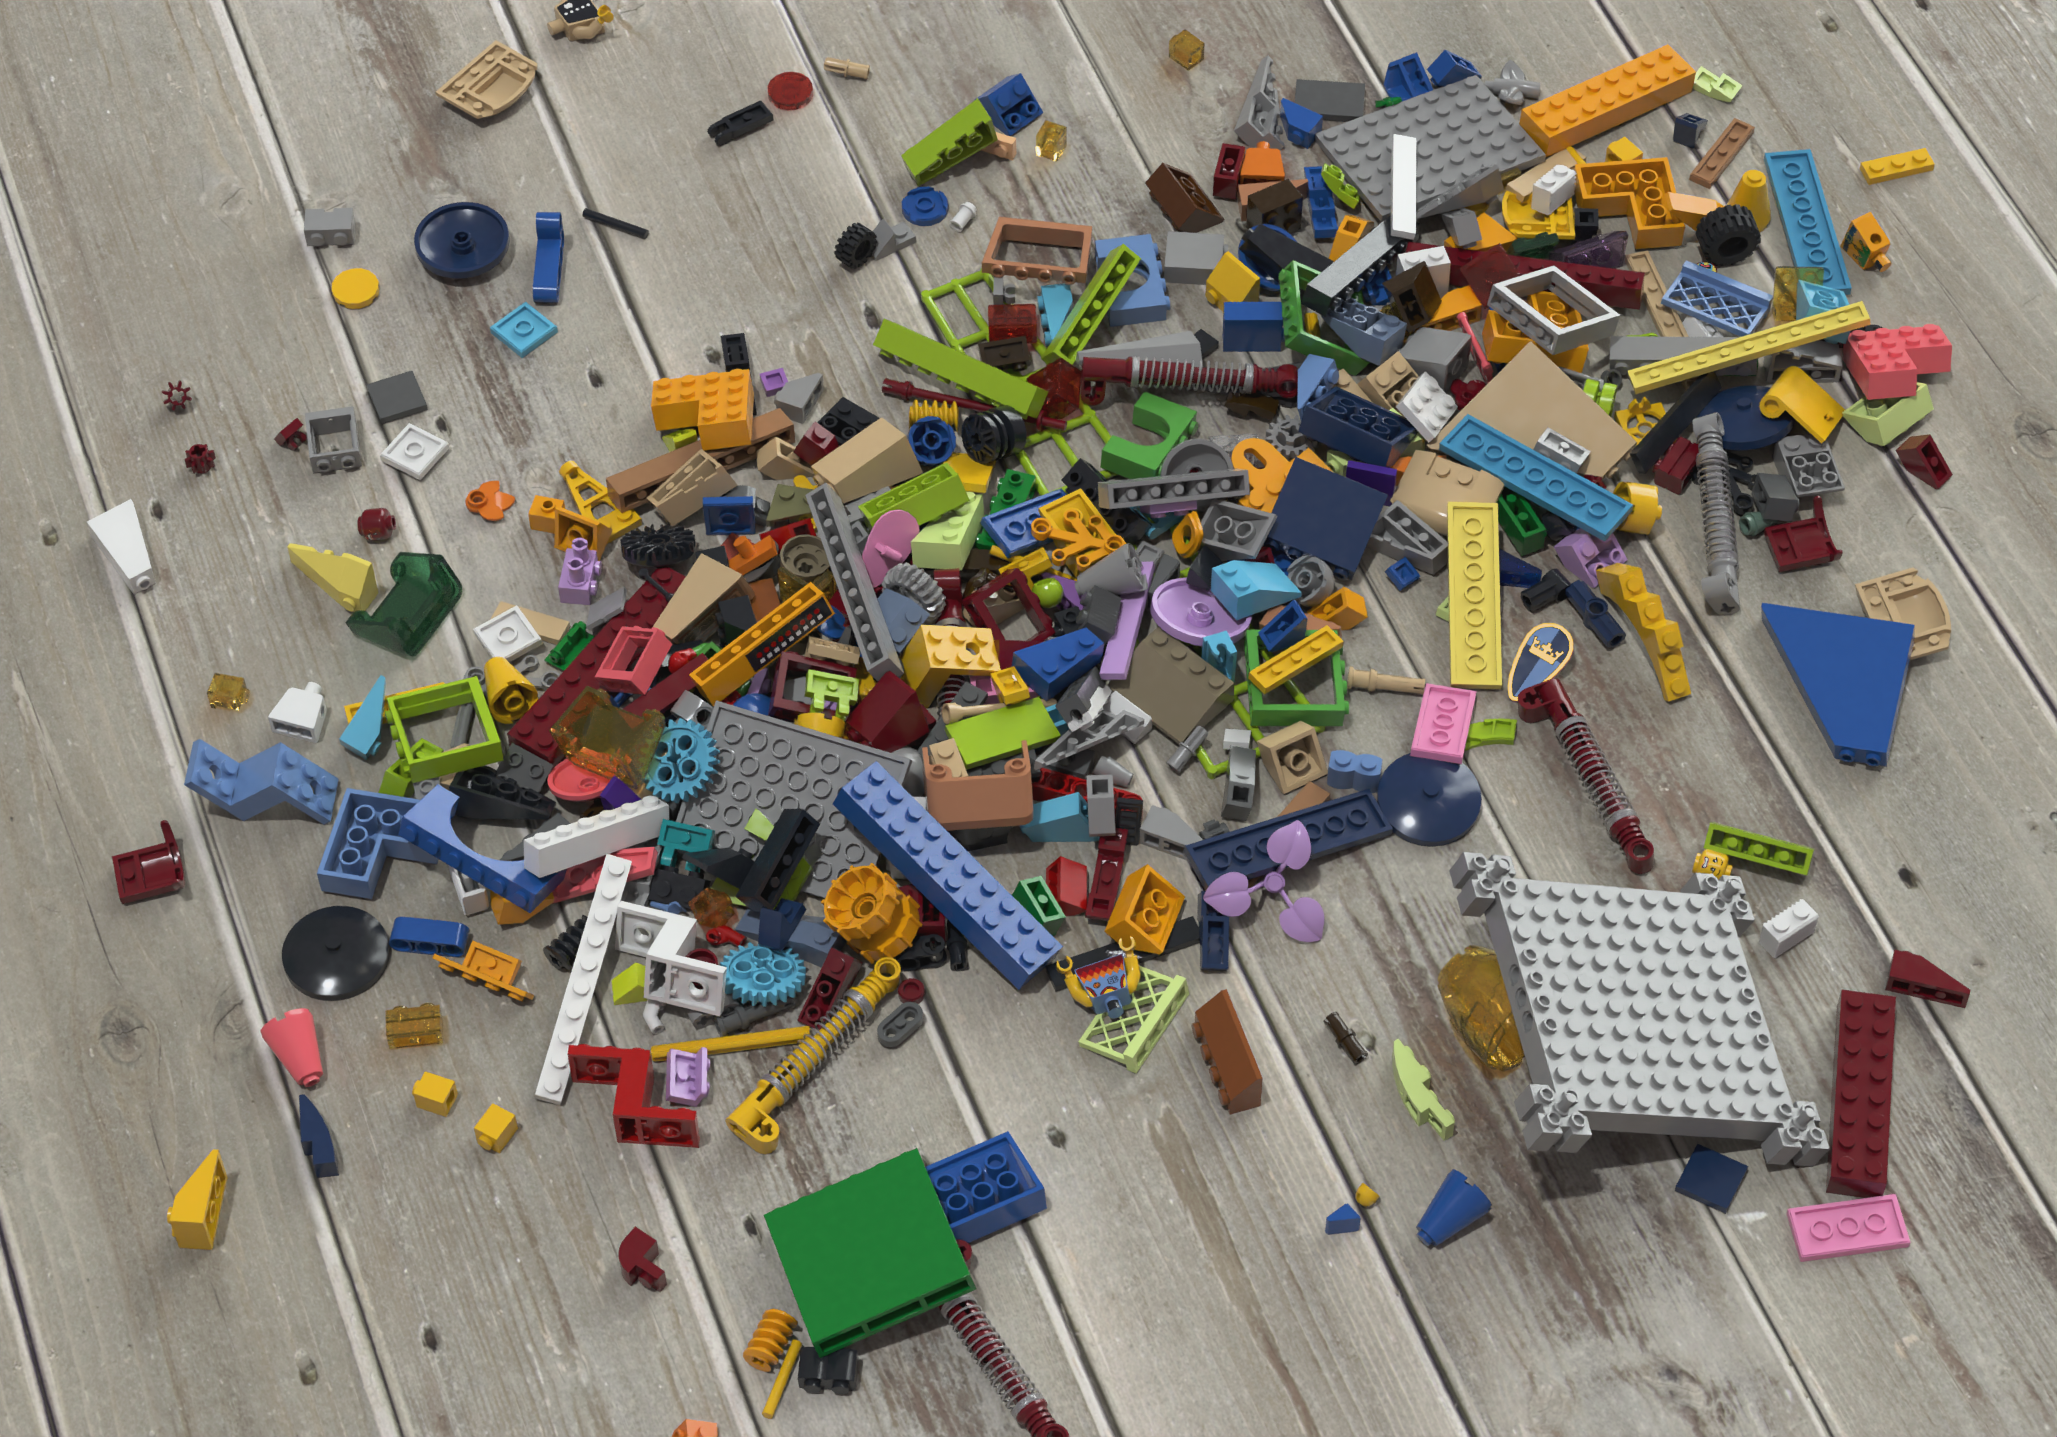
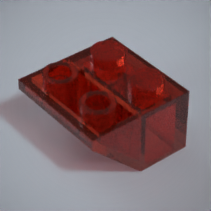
M1060 357L1056 361L1049 363L1046 367L1027 378L1026 382L1048 391L1041 410L1047 411V417L1063 419L1079 409L1081 371Z

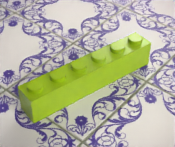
M1125 244L1109 252L1041 357L1056 372L1061 373L1072 367L1076 361L1077 351L1083 350L1141 260Z

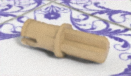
M827 57L824 61V70L844 74V77L849 75L867 80L870 65L850 62V59L844 61Z

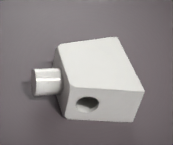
M308 682L305 690L289 688L268 716L272 732L317 743L327 710L324 697L320 695L321 686L315 682Z

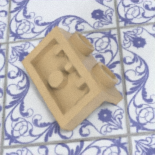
M809 636L804 656L854 668L855 664H858L860 651L859 647Z

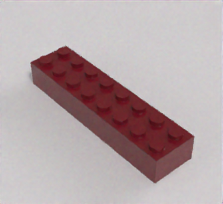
M1841 990L1836 1011L1829 1130L1830 1150L1828 1151L1826 1193L1861 1198L1883 1196L1887 1185L1896 996Z

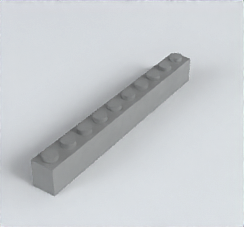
M824 483L805 496L866 669L877 681L889 670L899 677L904 672L844 505L836 492L827 483Z

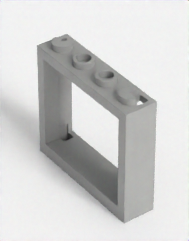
M1555 266L1493 284L1487 303L1489 307L1552 355L1613 336L1620 317L1617 312ZM1549 289L1588 320L1560 329L1523 301L1521 297Z

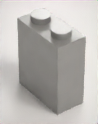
M1168 231L1164 269L1165 282L1206 285V280L1224 253L1228 251V245L1224 244V235Z

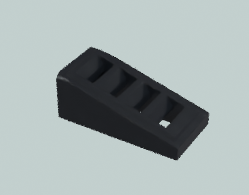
M1119 797L1117 798L1115 828L1127 829L1126 845L1137 846L1140 839L1143 800Z

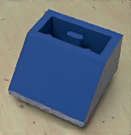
M1021 73L1006 77L977 97L991 117L993 125L1007 136H1011L1043 113Z

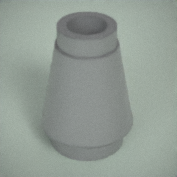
M1101 756L1093 773L1094 775L1113 774V784L1126 788L1134 775L1110 756L1108 758Z

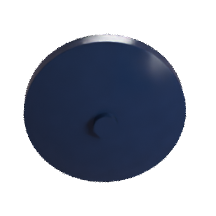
M473 202L451 203L435 209L420 222L414 236L416 254L422 265L437 275L454 279L475 277L490 271L503 260L510 243L508 227L503 217L494 209Z
M1755 385L1733 387L1718 392L1696 417L1716 412L1720 414L1724 425V436H1722L1723 449L1752 450L1771 445L1785 437L1795 424V419L1786 410L1777 418L1764 416L1760 411L1759 405L1770 387Z
M1411 753L1403 755L1392 762L1380 779L1377 803L1392 826L1394 834L1416 845L1436 847L1453 843L1461 839L1472 829L1479 816L1482 797L1476 777L1465 764L1410 756Z

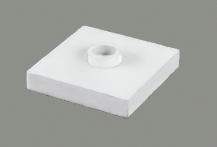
M409 423L380 454V459L421 480L449 449V443Z
M517 605L473 629L475 636L491 658L503 657L508 662L543 644L542 639Z

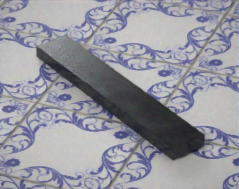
M1715 371L1700 375L1631 451L1630 456L1639 474H1646L1689 426L1693 419L1698 416L1722 389Z
M1193 916L1175 922L1163 953L1155 954L1138 950L1133 951L1134 955H1137L1138 964L1200 943L1199 927ZM1115 942L1070 957L1073 962L1071 971L1074 975L1075 969L1119 954H1123V957H1126V954L1119 944ZM1066 959L1058 961L1061 968L1066 969L1069 967ZM1057 962L1046 966V973L1055 992L1067 988L1064 981L1065 975L1057 971Z

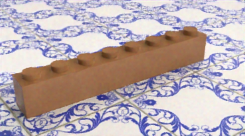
M781 408L753 418L751 445L704 451L720 463L725 470H729L756 459V451L775 437L789 444L795 443L794 424ZM696 441L607 477L608 497L621 513L648 503L649 501L646 498L702 449L701 441Z

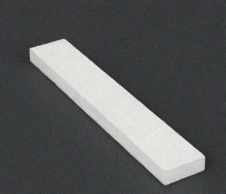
M1393 134L1391 149V236L1414 240L1416 235V138Z

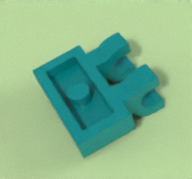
M663 819L657 845L665 846L660 864L675 867L677 849L688 851L689 853L711 850L715 830ZM688 861L686 862L685 870L700 873L701 868Z

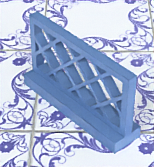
M1686 260L1682 266L1681 273L1662 297L1661 304L1742 337L1752 334L1762 319H1766L1770 312L1773 295ZM1696 294L1698 298L1689 300L1687 295ZM1681 296L1683 301H1676L1671 299V297ZM1718 303L1720 307L1710 308L1709 304ZM1702 305L1704 310H1697L1693 306ZM1740 312L1742 316L1732 317L1731 313ZM1724 314L1726 319H1719L1715 315ZM1746 323L1749 328L1746 330L1737 326V324Z

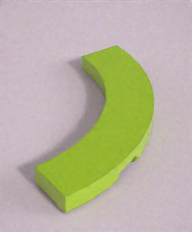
M1504 718L1484 719L1483 722L1470 724L1465 751L1485 745H1513L1517 720Z

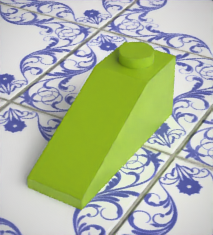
M423 738L410 748L414 759L439 754L444 751ZM400 757L385 771L378 793L410 798L414 794V785L410 775L403 772L401 759H404V757Z

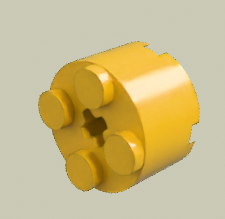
M1633 482L1618 483L1613 494L1633 504V510L1617 529L1624 532L1650 534L1655 520H1659L1662 515V507L1658 505L1657 486Z

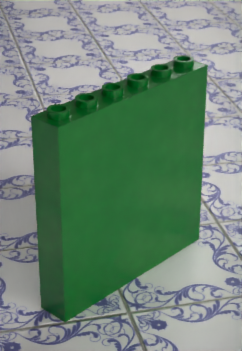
M917 1148L904 1152L886 1162L878 1163L870 1169L853 1174L847 1179L833 1185H828L822 1190L808 1196H803L792 1203L775 1208L773 1211L764 1214L810 1339L820 1358L976 1290L974 1281Z

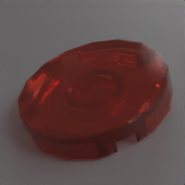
M784 72L778 74L770 80L767 86L770 102L772 101L774 106L784 110L799 109L801 105L805 103L807 105L813 97L812 82L802 73Z

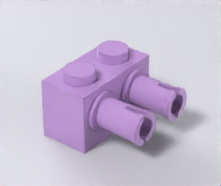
M584 538L574 539L572 541V549H566L558 586L560 603L590 605L592 595L596 596L597 581L595 580L596 576L601 575L602 562L598 561L595 550H588V542Z

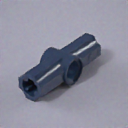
M1577 580L1566 589L1565 595L1583 616L1584 626L1594 630L1607 647L1614 648L1625 639L1626 633L1608 612L1606 601L1596 597L1584 581Z

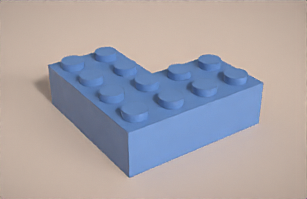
M347 788L317 871L321 891L372 899L386 856L437 864L438 858L398 835L403 816L420 800Z

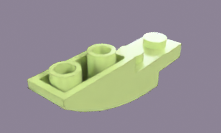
M1396 1039L1393 1044L1392 1068L1395 1083L1403 1104L1418 1126L1429 1122L1443 1141L1453 1136L1455 1125L1452 1113L1447 1109L1444 1110L1439 1104L1436 1094L1429 1090L1431 1075L1428 1069L1417 1062L1412 1050L1407 1045L1404 1046L1399 1039Z

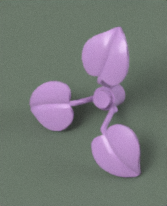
M1299 820L1276 830L1268 839L1267 852L1272 861L1281 863V866L1276 871L1265 874L1263 881H1260L1251 888H1248V879L1244 874L1239 872L1226 873L1213 881L1203 896L1204 901L1221 914L1235 917L1245 913L1250 907L1251 898L1248 893L1265 887L1271 893L1279 892L1289 907L1283 910L1279 916L1280 925L1287 935L1303 942H1315L1322 938L1324 912L1321 905L1309 897H1301L1292 904L1283 889L1285 879L1281 872L1285 869L1286 865L1295 870L1301 869L1308 862L1311 854L1308 832Z

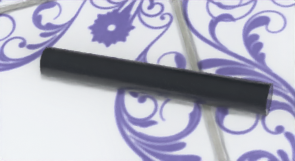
M587 208L584 209L582 214L587 219L644 239L649 234L647 229Z

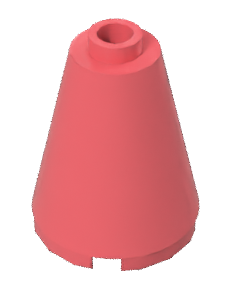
M309 1009L291 1010L284 1013L286 1018L277 1021L275 1017L268 1021L260 1031L264 1041L297 1084L310 1087L320 1081L319 1078L323 1075L314 1019Z

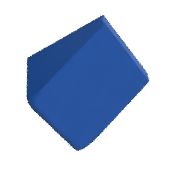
M1348 1203L1344 1204L1326 1217L1325 1233L1331 1235L1358 1231L1361 1218Z

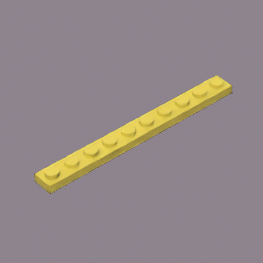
M1860 301L1628 370V377L1635 394H1639L1871 325L1870 317L1863 302Z

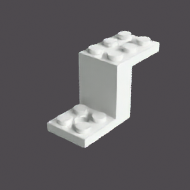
M621 901L617 906L615 950L646 957L644 998L721 1016L724 1011L727 967L685 957L690 951L695 950L697 919ZM638 928H644L649 935L641 934ZM692 982L700 983L703 989H697Z

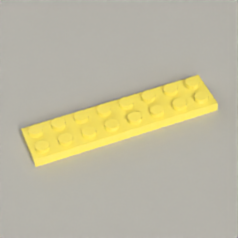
M1448 502L1450 687L1501 689L1502 657L1498 503Z

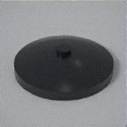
M350 906L325 907L306 915L291 928L282 947V963L290 983L304 995L323 1001L345 1000L367 991L383 975L390 956L388 938L381 923L368 912Z

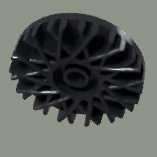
M669 523L664 526L661 524L660 529L657 531L654 530L653 524L650 527L645 526L644 531L636 528V531L631 530V534L625 533V536L620 539L622 557L631 564L644 567L658 568L674 565L689 559L696 551L695 534L693 535V531L690 529L684 530V526L678 525L675 528H671Z

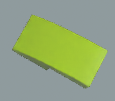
M1324 163L1321 176L1325 183L1340 200L1354 209L1359 202L1360 196L1357 193V189L1350 184H1343L1345 174L1342 173L1340 168Z

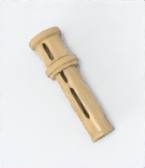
M1350 666L1347 689L1352 687L1368 689V692L1375 691V689L1423 695L1425 679L1378 674L1375 669L1364 671L1356 670L1353 666Z

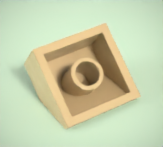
M1302 721L1257 741L1263 764L1283 794L1328 774L1315 728Z

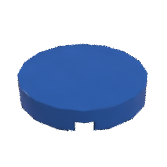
M929 186L910 190L902 200V214L907 221L914 225L932 226L941 222L948 213V200L945 194L940 190L939 192L935 191L934 188Z

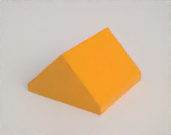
M557 506L555 508L554 548L566 552L567 548L572 549V541L574 539L584 538L588 542V550H595L597 552V559L600 561L613 529L600 522Z

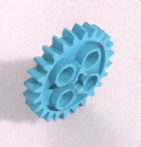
M679 718L678 723L670 719L668 727L662 723L659 724V733L654 730L651 731L654 737L652 740L644 739L648 747L640 748V751L645 753V756L638 758V761L644 764V766L638 768V771L645 774L641 781L647 784L646 789L653 792L654 796L662 797L666 802H669L671 799V801L679 803L680 797L683 801L689 802V794L698 798V789L704 792L707 791L704 785L705 782L713 784V780L709 776L710 774H718L713 765L720 763L718 759L714 758L715 755L720 753V750L713 747L717 741L710 738L712 733L704 730L705 727L698 723L696 725V722L690 719L687 723L682 718ZM692 740L691 747L686 750L687 743ZM668 747L666 755L662 757L663 750ZM696 765L695 771L690 774L691 767ZM672 771L671 778L666 781L667 774Z
M749 942L748 948L739 945L738 952L730 950V956L724 955L723 962H720V966L727 967L725 993H732L733 1000L741 997L742 1004L750 1000L752 1001V1006H755L757 1002H761L763 1007H766L767 1002L770 1001L773 1005H777V1000L779 999L787 1002V996L795 998V993L801 992L802 986L805 985L806 967H804V960H799L798 953L792 954V948L779 952L766 947H760L759 944L754 946Z

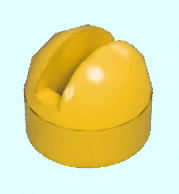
M1364 1183L1359 1186L1355 1196L1357 1202L1365 1207L1371 1206L1380 1197Z

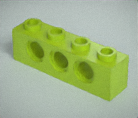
M1710 822L1703 847L1704 849H1710L1803 875H1808L1814 853V848L1715 822Z

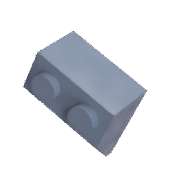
M886 588L877 600L897 655H899L930 614L912 599Z

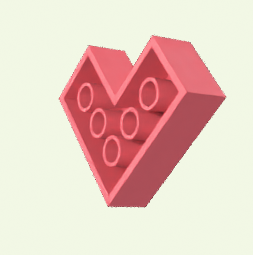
M1926 324L1923 327L1915 328L1902 326L1899 329L1891 330L1878 328L1876 331L1867 332L1854 330L1849 334L1846 344H1843V361L1868 400L1916 396L1917 374L1951 371L1952 344L1941 328L1934 324Z

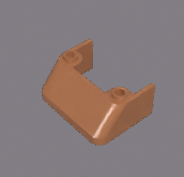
M1027 740L1021 741L1022 758L1008 761L1004 766L1005 774L952 777V771L946 765H929L927 747L922 748L923 783L927 812L947 831L1019 826L1030 823L1033 820L1034 813Z

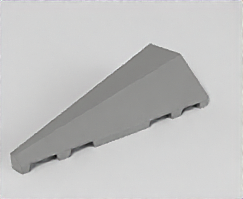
M1267 55L1259 64L1234 132L1249 147H1256L1258 142L1265 141L1270 144V148L1281 150L1284 147V142L1280 140L1279 135L1283 131L1282 127L1278 126L1277 118L1280 116L1278 93L1272 84L1276 78L1270 69L1273 60Z
M1191 331L1077 351L1076 362L1082 365L1083 357L1126 359L1129 356L1140 357V360H1145L1147 357L1148 361H1153L1155 357L1156 361H1161V358H1163V362H1168L1169 359H1171V362H1176L1178 359L1180 363H1184L1186 359L1187 363H1192V360H1194V367H1199L1200 361H1202L1200 342Z

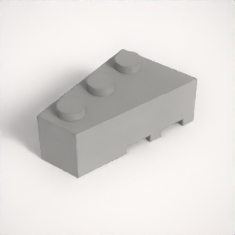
M1397 500L1379 515L1367 543V548L1398 561L1406 557L1413 567L1433 575L1448 563V542L1400 501Z

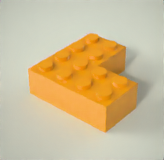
M1667 157L1575 164L1574 171L1577 174L1575 175L1576 182L1574 184L1576 186L1574 187V193L1578 208L1598 209V217L1627 214L1635 249L1682 246L1685 224L1669 212L1665 197L1667 192L1676 193Z
M1540 291L1527 297V304L1560 329L1582 322L1581 314L1553 292ZM1488 310L1482 331L1487 361L1497 364L1509 363L1531 341L1558 367L1582 373L1589 350L1588 344L1552 355L1494 310Z
M734 369L730 372H710L706 375H686L682 378H662L658 381H653L651 409L656 431L698 426L703 451L751 445L754 391L749 369Z

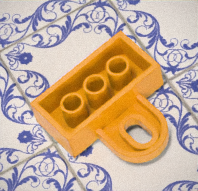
M1258 438L1245 439L1235 446L1230 458L1233 469H1246L1249 475L1250 495L1242 497L1237 504L1271 513L1294 459L1289 462L1273 445L1265 440ZM1307 448L1297 456L1300 459L1332 471L1310 448ZM1251 453L1255 455L1265 468H1255L1244 457V454Z

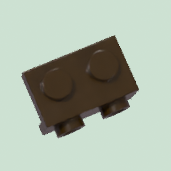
M1026 336L978 344L980 361L999 370L1013 369L1014 372L1026 370L1027 366L1031 365L1032 358L1029 356Z

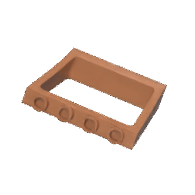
M999 217L982 260V273H989L996 278H1001L1004 275L1015 276L1018 280H1026L1028 277L1038 278L1044 283H1048L1051 280L1062 281L1066 285H1073L1075 282L1086 283L1092 246V226ZM1004 240L1082 248L1081 261L1078 268L995 260Z

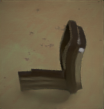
M980 567L979 572L968 581L962 600L971 595L973 591L981 588L986 580L991 581L998 575L991 572L987 567ZM1005 585L1004 587H1002L1003 589L1009 590L1011 592H1013L1014 590L1013 587L1009 585Z

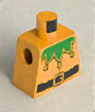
M1871 212L1852 220L1840 245L1841 248L1862 269L1866 270L1875 265L1880 272H1884L1892 264L1886 257L1890 246L1888 237Z

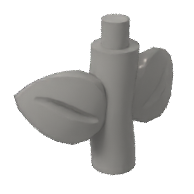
M1512 60L1505 64L1500 78H1494V81H1485L1484 84L1489 90L1493 91V94H1497L1499 99L1508 103L1520 105L1523 103L1524 97L1539 98L1540 83L1526 81L1525 74Z

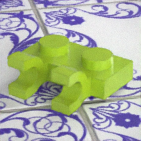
M808 670L804 697L812 698L809 713L823 712L824 700L836 702L835 717L845 722L846 716L849 715V705L855 706L857 702L859 679Z

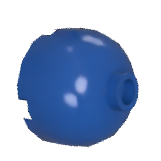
M927 416L919 419L910 427L907 434L912 450L919 464L923 466H936L944 463L956 447V436L953 428L939 417Z

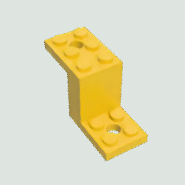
M920 625L900 656V660L904 665V674L901 680L916 691L920 704L922 703L925 708L930 706L950 674L990 676V673L1001 670L992 631L989 628ZM966 648L972 649L976 655H972ZM859 657L858 664H855L854 667L857 668L856 678L859 679L858 705L877 683L873 680L874 677L867 671L863 657Z

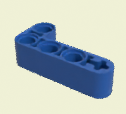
M537 212L536 232L538 240L533 280L534 303H558L564 251L561 212Z

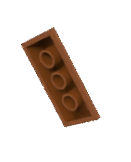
M1227 989L1221 990L1195 1012V1023H1192L1191 1026L1195 1039H1200L1201 1041L1200 1050L1203 1060L1209 1061L1211 1066L1209 1068L1211 1080L1213 1083H1217L1220 1089L1218 1090L1220 1103L1222 1106L1226 1105L1231 1115L1261 1106L1263 1078Z

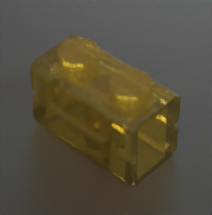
M424 1003L420 1007L413 1008L396 1006L392 1010L385 1011L386 1036L389 1049L444 1043L443 1018L440 1005Z

